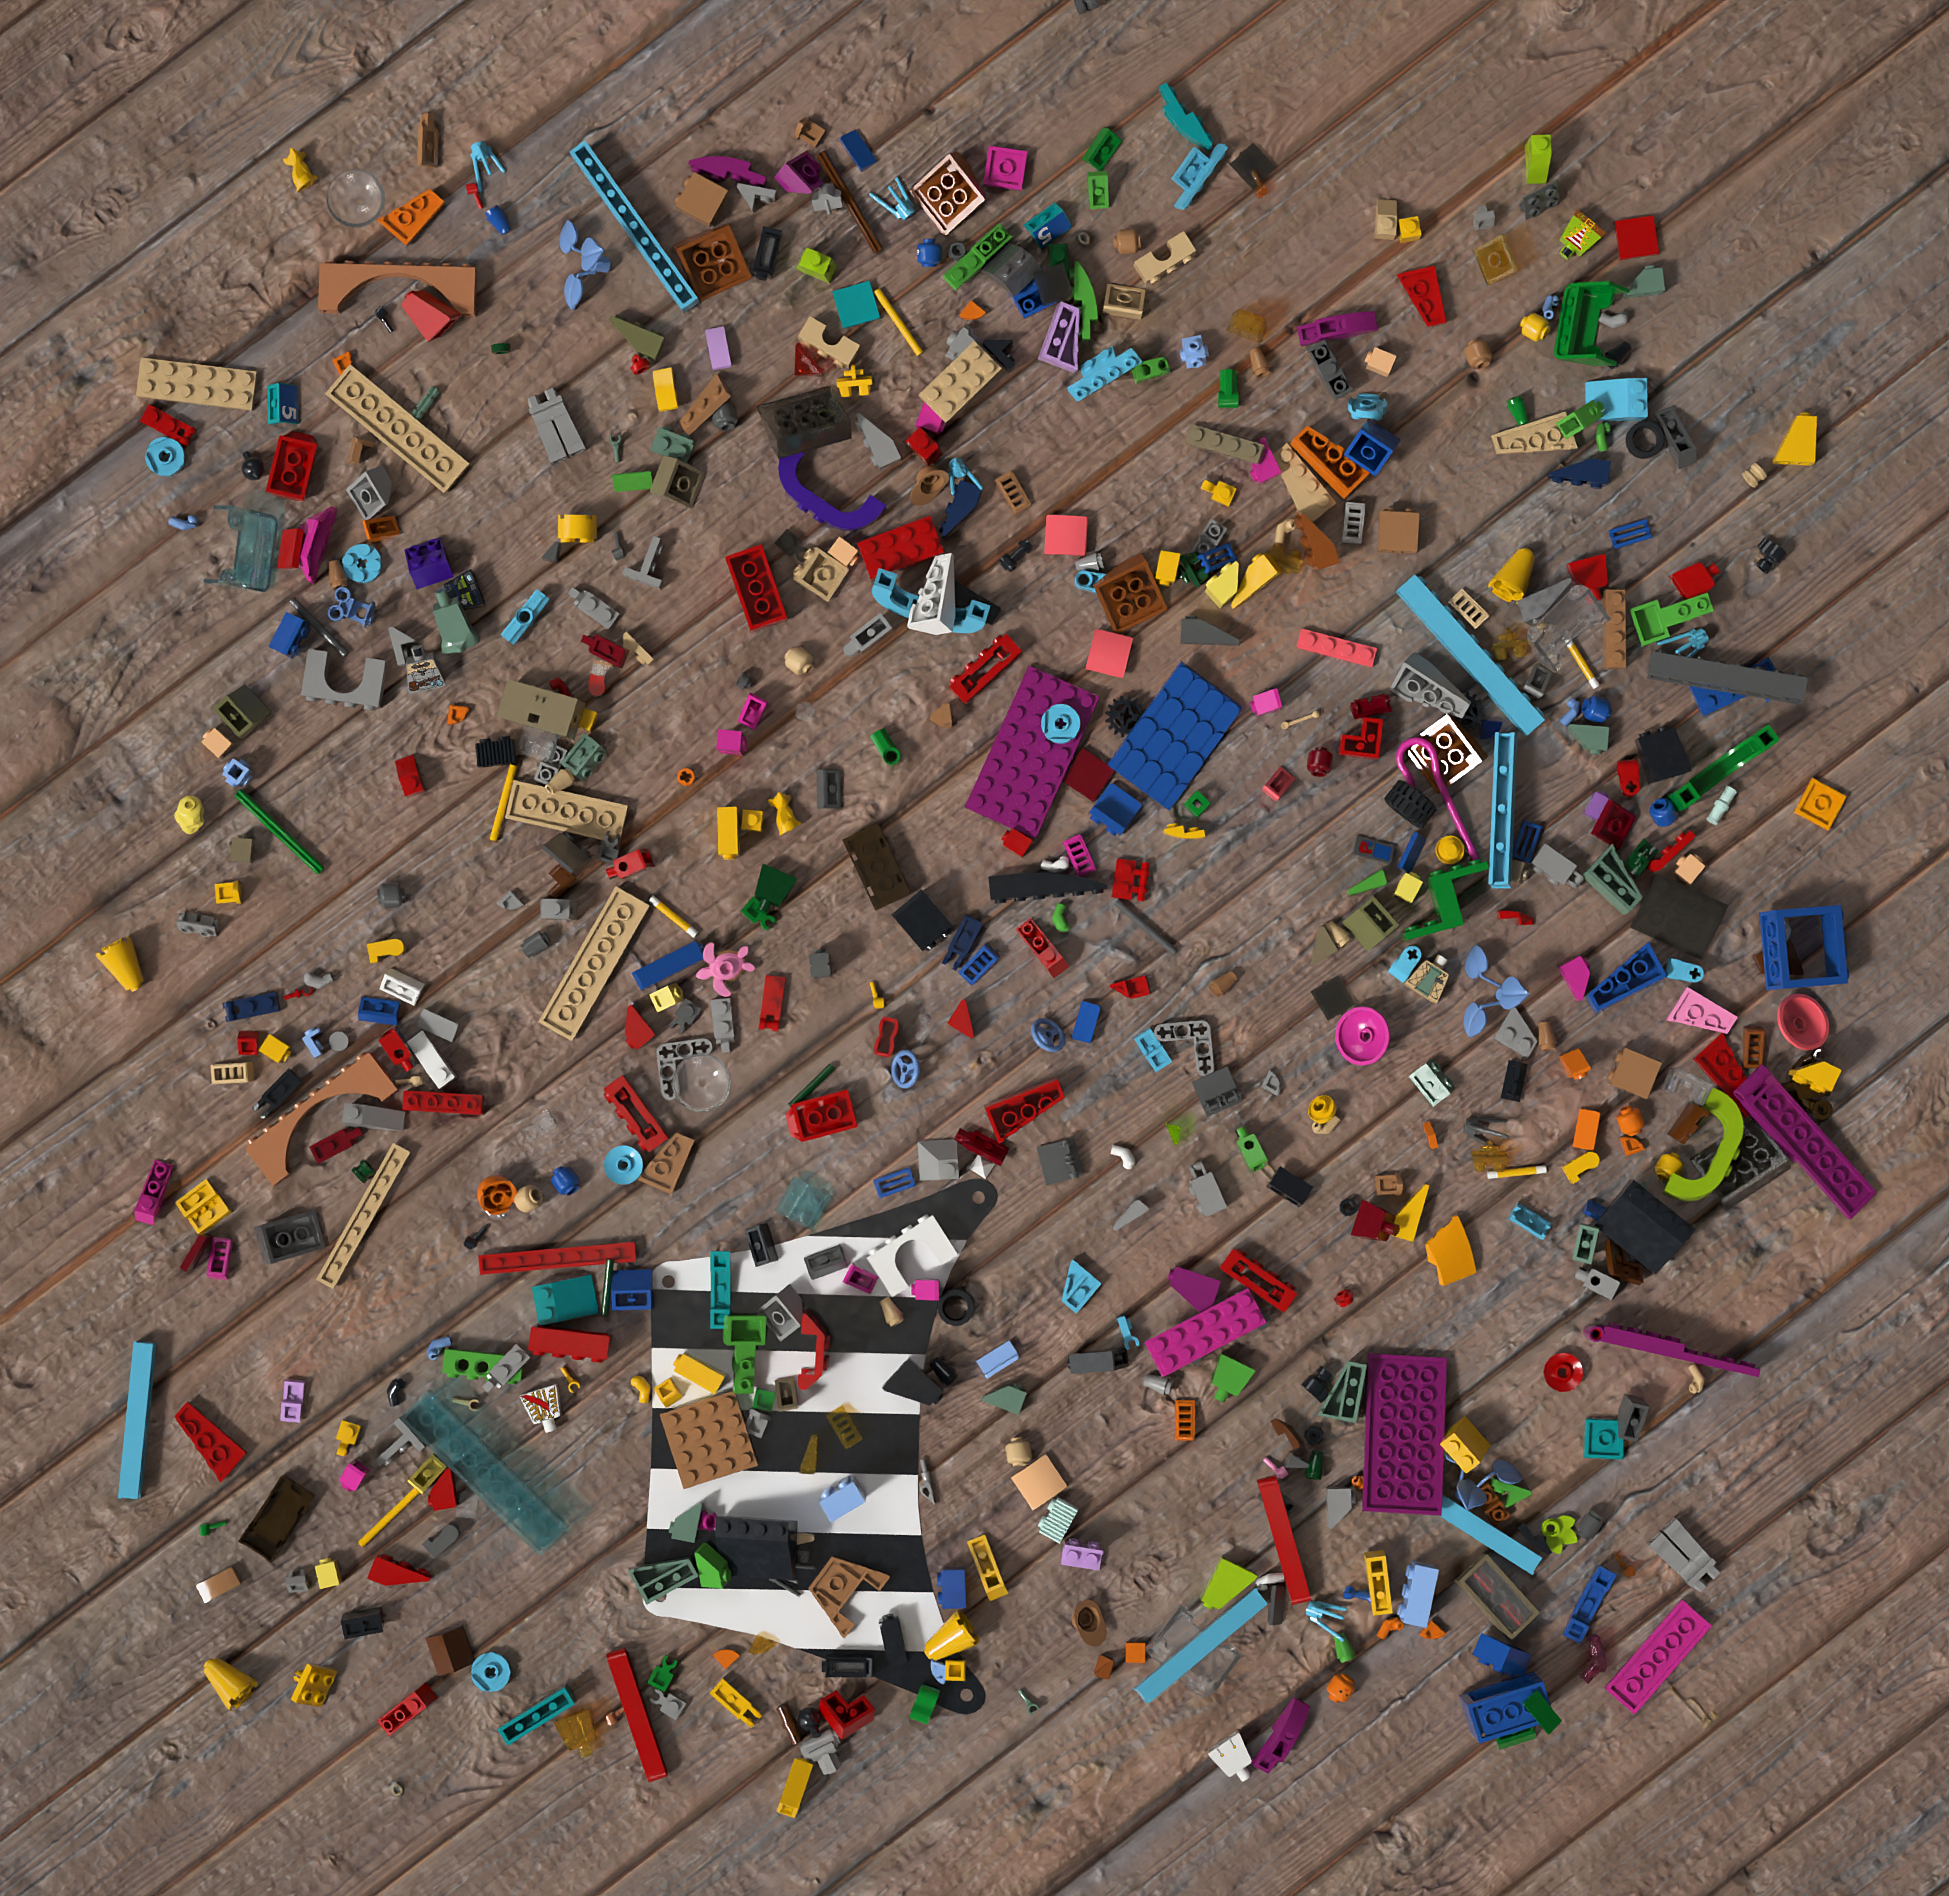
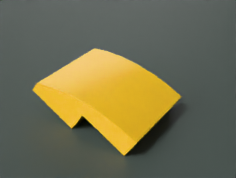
M207 1179L175 1202L198 1235L204 1234L231 1213L227 1204Z

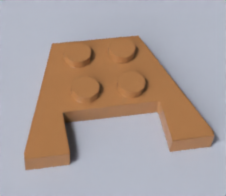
M832 1556L808 1589L826 1612L840 1635L845 1639L855 1623L839 1612L863 1579L880 1591L890 1578V1575Z

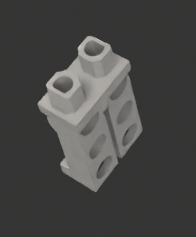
M550 388L545 391L548 399L546 402L541 403L538 395L528 398L530 407L528 410L534 419L551 465H555L568 459V456L553 422L557 426L570 457L587 450L564 405L561 395H558L554 388Z
M1673 1517L1661 1530L1689 1559L1687 1560L1661 1532H1658L1646 1544L1678 1573L1687 1585L1693 1586L1701 1592L1707 1586L1701 1577L1707 1573L1714 1579L1721 1572L1715 1565L1717 1562L1701 1548L1682 1524Z

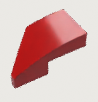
M1515 911L1497 912V920L1517 918V926L1534 925V919L1526 914Z
M1146 975L1109 985L1111 989L1130 999L1151 994Z

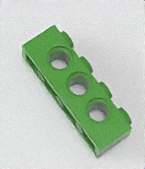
M446 1348L442 1373H447V1377L459 1378V1375H467L466 1379L478 1380V1377H486L489 1371L506 1354ZM461 1359L468 1361L469 1367L467 1370L460 1368L459 1362ZM481 1361H485L488 1364L486 1372H482L479 1369ZM524 1365L506 1383L517 1384V1381H521L523 1379Z

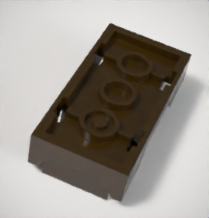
M878 823L843 839V843L875 911L911 895ZM883 838V841L886 845L884 848H882V845L879 841V839ZM854 851L858 860L854 861L850 852ZM898 873L903 881L901 883H899L896 878V874ZM868 887H871L874 893L873 896H870L867 889Z
M283 1474L238 1542L246 1545L272 1563L316 1495ZM276 1489H278L279 1492L274 1498L272 1495L274 1494ZM304 1506L305 1508L302 1513L298 1514L301 1507ZM255 1522H257L258 1524L256 1525V1527H255L254 1530L252 1531V1529H250V1528L252 1527V1525H253ZM281 1539V1541H283L282 1544L279 1547H276V1545L279 1543Z

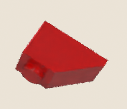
M414 755L396 760L397 774L405 797L409 798L426 792Z
M629 1005L625 1027L627 1039L625 1041L632 1049L635 1047L639 1050L653 1039L656 1034L634 1006Z
M453 1466L448 1467L431 1489L430 1495H428L429 1507H433V1511L454 1508L459 1505Z

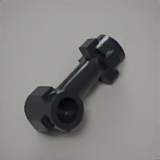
M1026 538L1018 542L1020 547L1011 555L1006 553L1000 558V565L1006 571L1012 572L1018 566L1016 560L1025 552L1029 554L1032 551L1031 549L1034 546Z

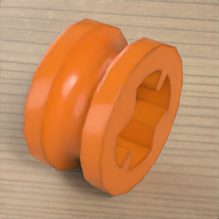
M683 768L678 772L677 779L681 785L690 786L695 781V774L692 770ZM684 772L692 776L687 783L685 780H681L682 773Z

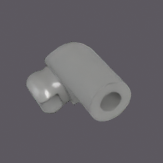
M313 972L304 974V982L308 986L317 989L334 982L330 973L322 977L315 976Z

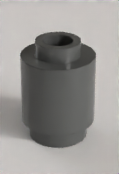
M537 931L520 945L528 958L531 956L535 957L550 947V938L545 932Z
M1590 1510L1588 1514L1584 1515L1576 1528L1579 1530L1578 1535L1587 1541L1589 1537L1594 1539L1603 1524L1601 1522L1604 1518Z

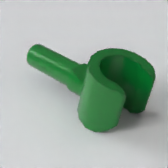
M226 1522L202 1524L199 1527V1535H210V1529L225 1526Z

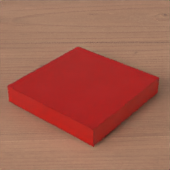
M1654 216L1614 222L1620 260L1659 254Z
M296 528L282 531L277 564L278 569H295L299 567L304 534L303 529Z

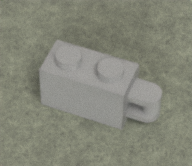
M881 613L850 636L851 641L843 649L846 656L852 657L859 651L861 654L865 653L893 631Z
M1542 844L1529 863L1533 866L1531 869L1539 875L1543 873L1549 877L1548 881L1555 886H1558V884L1562 886L1567 883L1574 889H1577L1584 879L1582 875L1575 871L1577 865L1546 844ZM1571 874L1576 876L1573 881L1568 879Z
M1201 1161L1188 1166L1194 1178L1189 1181L1191 1185L1188 1186L1191 1196H1196L1199 1202L1196 1204L1199 1214H1204L1207 1217L1226 1209V1203L1212 1172L1206 1173ZM1202 1170L1203 1175L1196 1177L1195 1172Z

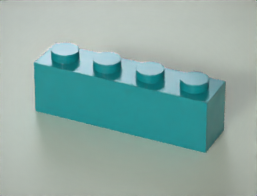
M566 1684L506 1721L497 1730L508 1746L575 1705L577 1700Z

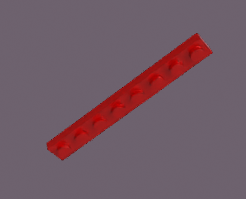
M635 1242L478 1255L480 1275L606 1264L607 1258L614 1259V1263L637 1261Z

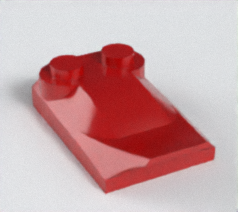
M291 431L284 436L279 435L266 493L294 501H305L308 495V485L318 447L314 436Z
M848 1089L791 1104L789 1111L785 1114L791 1137L801 1142L858 1127L856 1113Z

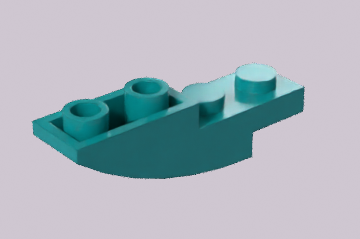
M1167 83L1161 85L1159 92L1167 104L1163 106L1162 112L1167 120L1191 143L1204 150H1211L1213 139L1209 132L1205 133L1203 130L1201 118L1198 115L1195 116L1193 112L1186 115L1185 106L1182 102L1178 103L1175 98L1177 94L1172 86L1169 87Z

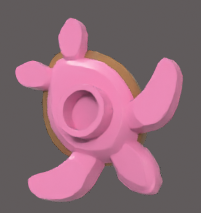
M708 943L703 951V959L709 965L708 967L701 968L697 972L696 977L702 980L713 977L714 990L724 997L730 996L731 992L725 987L724 982L735 980L743 970L749 972L755 970L752 963L747 962L748 947L742 946L738 952L725 950L714 955V943Z

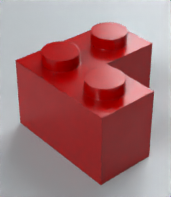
M1363 717L1361 719L1360 736L1342 734L1339 740L1338 756L1377 760L1380 752L1383 719Z
M835 1690L820 1700L819 1712L840 1739L843 1740L874 1720L875 1708L865 1695L847 1704L839 1692Z

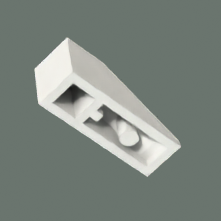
M423 1030L407 1042L439 1089H443L457 1078L454 1071Z

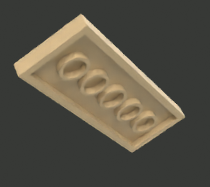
M141 358L136 396L253 411L258 373L256 371Z
M513 780L505 818L599 840H604L607 831H610V837L613 839L617 837V834H620L618 842L620 844L628 805L565 791H557L554 794H550L546 787Z

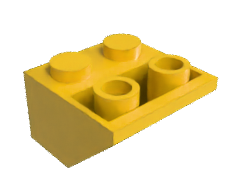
M1819 1061L1790 1070L1788 1074L1793 1076V1081L1800 1084L1811 1085L1810 1089L1818 1093H1825V1091H1832L1842 1070L1824 1061Z

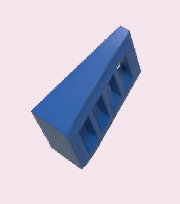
M985 943L958 973L972 986L998 960L1000 955L989 944ZM984 951L992 958L991 961L983 954ZM980 957L987 965L984 966L977 958ZM973 962L981 969L980 972L971 965ZM967 968L976 975L974 978L966 971Z

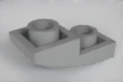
M1210 519L1190 553L1197 551L1200 555L1216 548L1227 528Z
M550 742L534 780L548 784L561 769L562 764L560 763L566 757L569 749Z

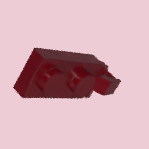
M583 634L580 641L590 646L589 653L618 668H623L630 651L597 634L594 637Z
M348 1127L309 1146L317 1164H320L357 1143L356 1138L363 1135L364 1132L360 1127L352 1131Z
M959 1128L954 1138L955 1141L962 1144L966 1149L999 1166L1002 1165L1009 1151V1147L1001 1143L999 1144L997 1141L977 1131L967 1132Z

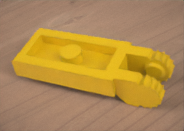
M724 1678L710 1691V1695L751 1728L755 1724L744 1713L750 1710L759 1719L763 1716L747 1698Z

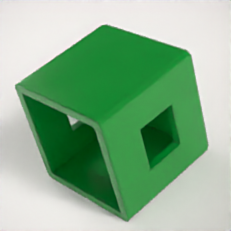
M1196 790L1183 806L1194 817L1198 818L1211 803ZM1195 800L1201 804L1199 808L1192 804Z

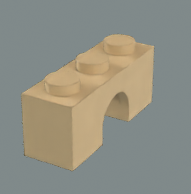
M1184 231L1167 241V247L1171 252L1169 259L1159 261L1149 252L1134 262V267L1145 285L1149 283L1155 284L1161 280V275L1166 272L1171 274L1178 269L1177 266L1182 262L1187 264L1194 259L1196 250Z
M809 316L798 335V339L801 341L800 344L807 349L811 347L816 349L817 354L825 359L827 357L833 359V363L840 368H850L861 349L860 345L845 336L836 345L826 344L823 341V336L827 326Z

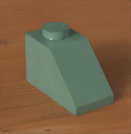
M1656 265L1645 267V270H1642L1628 288L1630 289L1629 293L1623 294V299L1663 294L1665 291L1663 269L1657 268Z
M1569 724L1567 726V730L1584 750L1590 751V754L1602 755V752L1607 751L1609 727Z
M1580 1223L1572 1260L1592 1264L1599 1238V1227Z
M1013 1383L1012 1386L1008 1384L983 1395L982 1401L1019 1415L1027 1391H1024V1386Z
M698 1502L677 1516L675 1522L671 1521L669 1533H672L671 1539L695 1543L703 1502Z

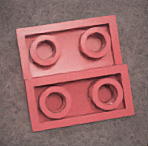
M1047 515L1044 554L1086 556L1088 517Z
M1095 628L1085 669L1123 678L1133 638Z

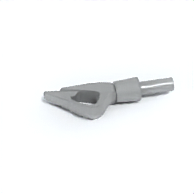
M921 1459L923 1471L921 1475L924 1483L920 1487V1492L936 1505L930 1471H927L925 1459ZM924 1488L928 1489L929 1496H927L923 1491Z

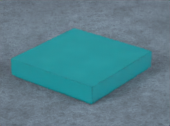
M870 281L832 291L843 329L880 319Z
M1585 1418L1584 1458L1624 1459V1439L1618 1437V1420Z

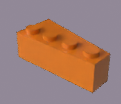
M1306 426L1290 443L1343 499L1371 474L1343 455L1345 453L1343 447L1332 443L1328 438L1309 426Z

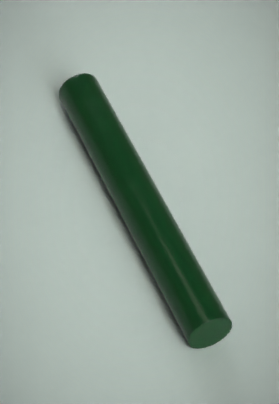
M829 1063L788 1105L791 1107V1104L804 1100L835 1068Z
M612 1258L606 1259L601 1316L608 1317L614 1266V1259Z

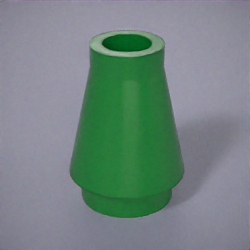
M1521 395L1506 401L1508 404L1506 407L1516 420L1518 426L1529 422L1525 400L1522 399Z

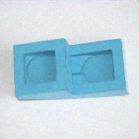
M1150 1027L1133 1037L1155 1072H1158L1172 1062L1163 1046L1155 1038Z

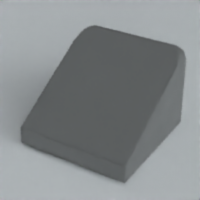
M556 541L541 559L557 563L561 544Z

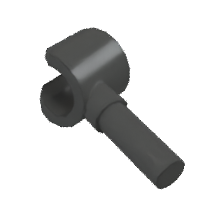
M615 532L614 538L617 549L611 552L615 560L618 561L624 558L625 554L620 544L619 532Z

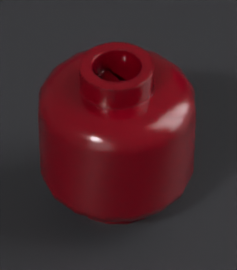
M1316 747L1315 750L1308 753L1307 770L1311 772L1312 776L1325 777L1326 774L1331 772L1332 753L1327 751L1325 747Z

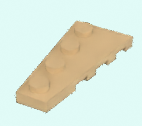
M1288 443L1273 454L1281 470L1280 475L1298 512L1303 513L1313 523L1336 504L1335 500Z

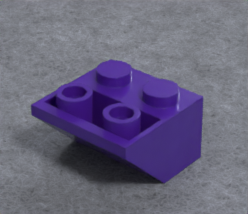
M441 537L431 539L419 545H413L404 550L409 572L417 590L454 577Z

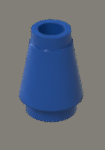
M498 205L485 213L487 216L486 220L501 235L511 230L503 209L499 208Z

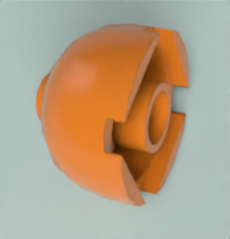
M491 1175L480 1182L476 1196L483 1210L491 1215H500L510 1209L509 1206L515 1203L514 1197L517 1191L508 1178L502 1175Z

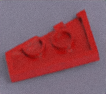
M1435 265L1396 274L1428 328L1447 323Z

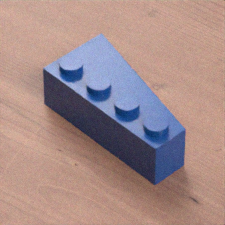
M1647 942L1586 996L1594 1014L1647 989L1667 977L1650 943Z

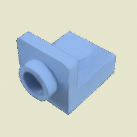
M315 1027L306 1031V1036L302 1039L313 1057L319 1058L323 1055L321 1050L324 1048L318 1039L314 1040V1037L323 1031L321 1028L315 1029Z

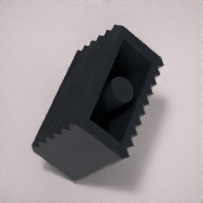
M510 736L499 737V741L492 742L490 738L480 739V743H475L478 768L518 764L516 741L511 739Z

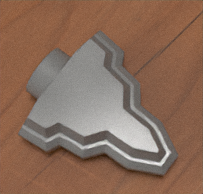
M967 324L963 326L959 333L954 330L946 342L950 347L945 357L953 361L973 341L988 355L989 353L980 345L979 338L973 334L974 329Z

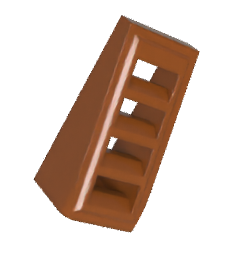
M1743 1027V1068H1757L1759 1065H1763L1765 1030L1763 1027ZM1750 1034H1758V1037H1750ZM1749 1042H1758V1045H1749ZM1749 1050H1758V1053H1749ZM1748 1058H1758V1061H1748Z

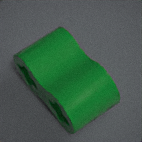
M922 1683L909 1718L927 1725L940 1690Z

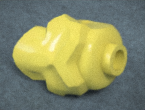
M190 795L183 797L174 814L175 820L179 823L182 830L186 834H193L204 823V807L201 800Z

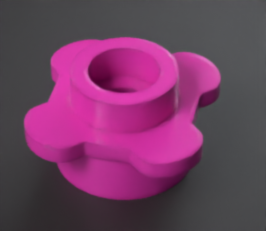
M704 1510L700 1514L701 1518L698 1528L700 1530L707 1529L711 1532L716 1526L717 1515L715 1512L708 1513Z

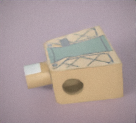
M1437 955L1433 963L1424 960L1403 984L1430 1002L1437 1004L1449 977V974L1442 970L1448 960L1440 955Z

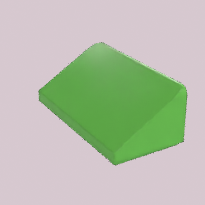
M650 471L612 475L615 492L651 489L653 484V475Z

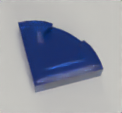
M1482 720L1480 740H1486L1495 736V732H1499L1502 722Z

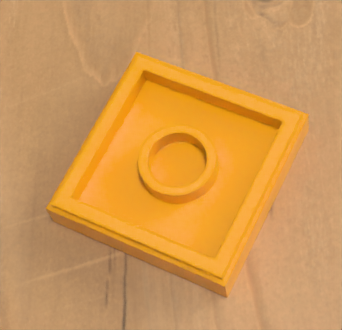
M1811 778L1793 813L1828 831L1847 796Z

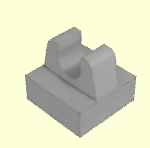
M1486 205L1478 206L1477 214H1474V229L1480 230L1494 227V211H1487Z
M303 1569L300 1570V1576L295 1577L293 1570L289 1571L288 1577H286V1587L289 1593L309 1591V1583Z

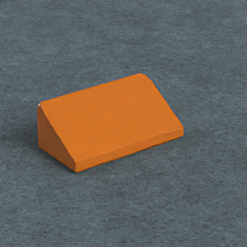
M1579 1109L1572 1147L1594 1150L1600 1112Z

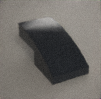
M1523 1521L1516 1525L1521 1534L1536 1548L1548 1555L1552 1553L1540 1534L1533 1537Z

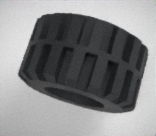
M1398 780L1384 798L1390 808L1418 828H1423L1437 811L1435 804L1403 780Z

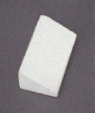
M389 968L384 975L379 989L415 1006L423 990L424 983Z

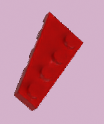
M1720 1033L1693 1060L1713 1083L1736 1103L1741 1114L1747 1117L1750 1113L1734 1095V1091L1746 1078L1741 1066L1738 1065L1731 1047L1729 1048L1724 1034Z
M186 1402L174 1416L186 1435L194 1443L195 1448L204 1457L207 1465L213 1470L220 1483L246 1455L247 1451L190 1402Z

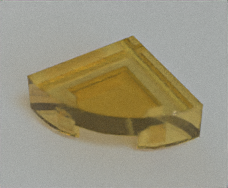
M757 1634L748 1652L751 1654H762L769 1651L775 1643Z

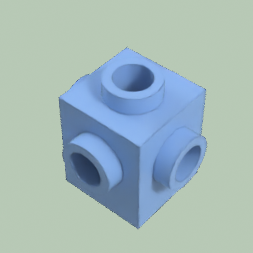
M1201 335L1182 338L1180 356L1181 361L1186 362L1187 369L1206 365V357H1209L1207 345L1203 346Z
M232 759L224 766L222 775L227 778L225 781L233 787H236V785L243 787V785H247L251 781L253 771L249 769L250 764L240 759L237 761ZM241 770V775L237 777L236 773Z

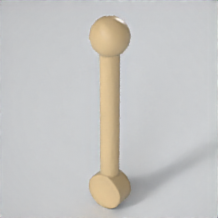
M1315 710L1312 714L1288 723L1282 722L1281 728L1286 730L1289 726L1313 717L1318 718L1320 713Z

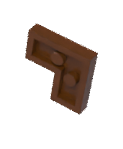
M1606 1240L1604 1243L1609 1277L1635 1285L1644 1283L1642 1265L1627 1261L1625 1250L1613 1240Z

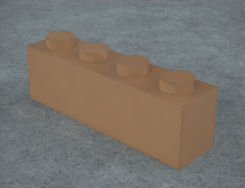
M1605 590L1602 592L1603 670H1623L1626 668L1625 590Z

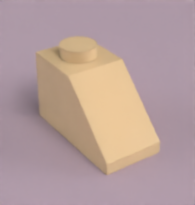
M1377 199L1374 238L1394 240L1397 227V201Z

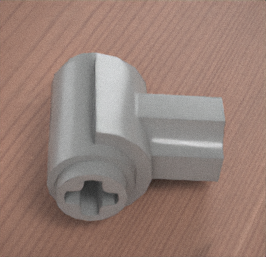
M827 1729L821 1732L820 1737L814 1738L813 1736L802 1741V1744L799 1745L805 1760L809 1758L814 1762L817 1761L824 1775L836 1772L842 1767L836 1754L841 1740L833 1729Z

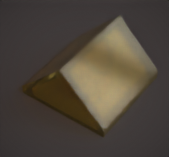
M1504 234L1473 250L1487 286L1512 277L1518 271Z

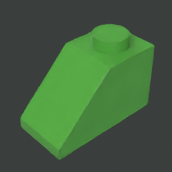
M702 1543L694 1552L701 1587L722 1589L731 1579L728 1562L710 1545Z

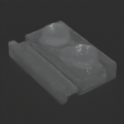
M524 726L525 731L521 735L516 753L552 763L557 748L556 743L560 736Z

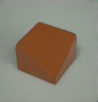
M1099 1655L1094 1676L1108 1680L1114 1665L1113 1658Z

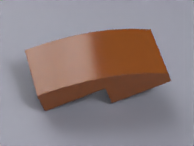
M1487 1481L1484 1482L1480 1488L1485 1492L1487 1501L1480 1507L1493 1526L1496 1527L1511 1516Z

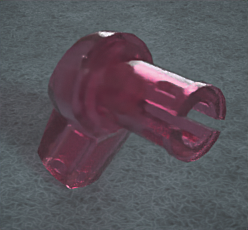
M1598 1635L1587 1637L1592 1663L1580 1674L1587 1684L1600 1672H1605L1607 1669L1604 1647Z

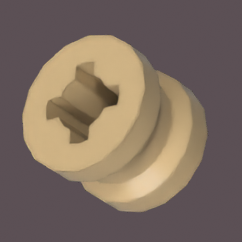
M1753 463L1748 471L1745 470L1742 473L1743 478L1754 488L1760 480H1764L1767 477L1763 469L1756 463Z

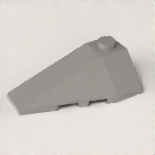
M1415 652L1403 663L1389 689L1406 701L1423 703L1422 706H1432L1438 708L1441 712L1460 718L1464 717L1471 704L1438 669Z

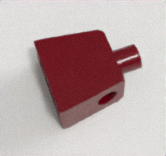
M1362 1199L1351 1235L1362 1239L1386 1242L1389 1239V1235L1396 1236L1399 1233L1400 1227L1394 1224V1214Z

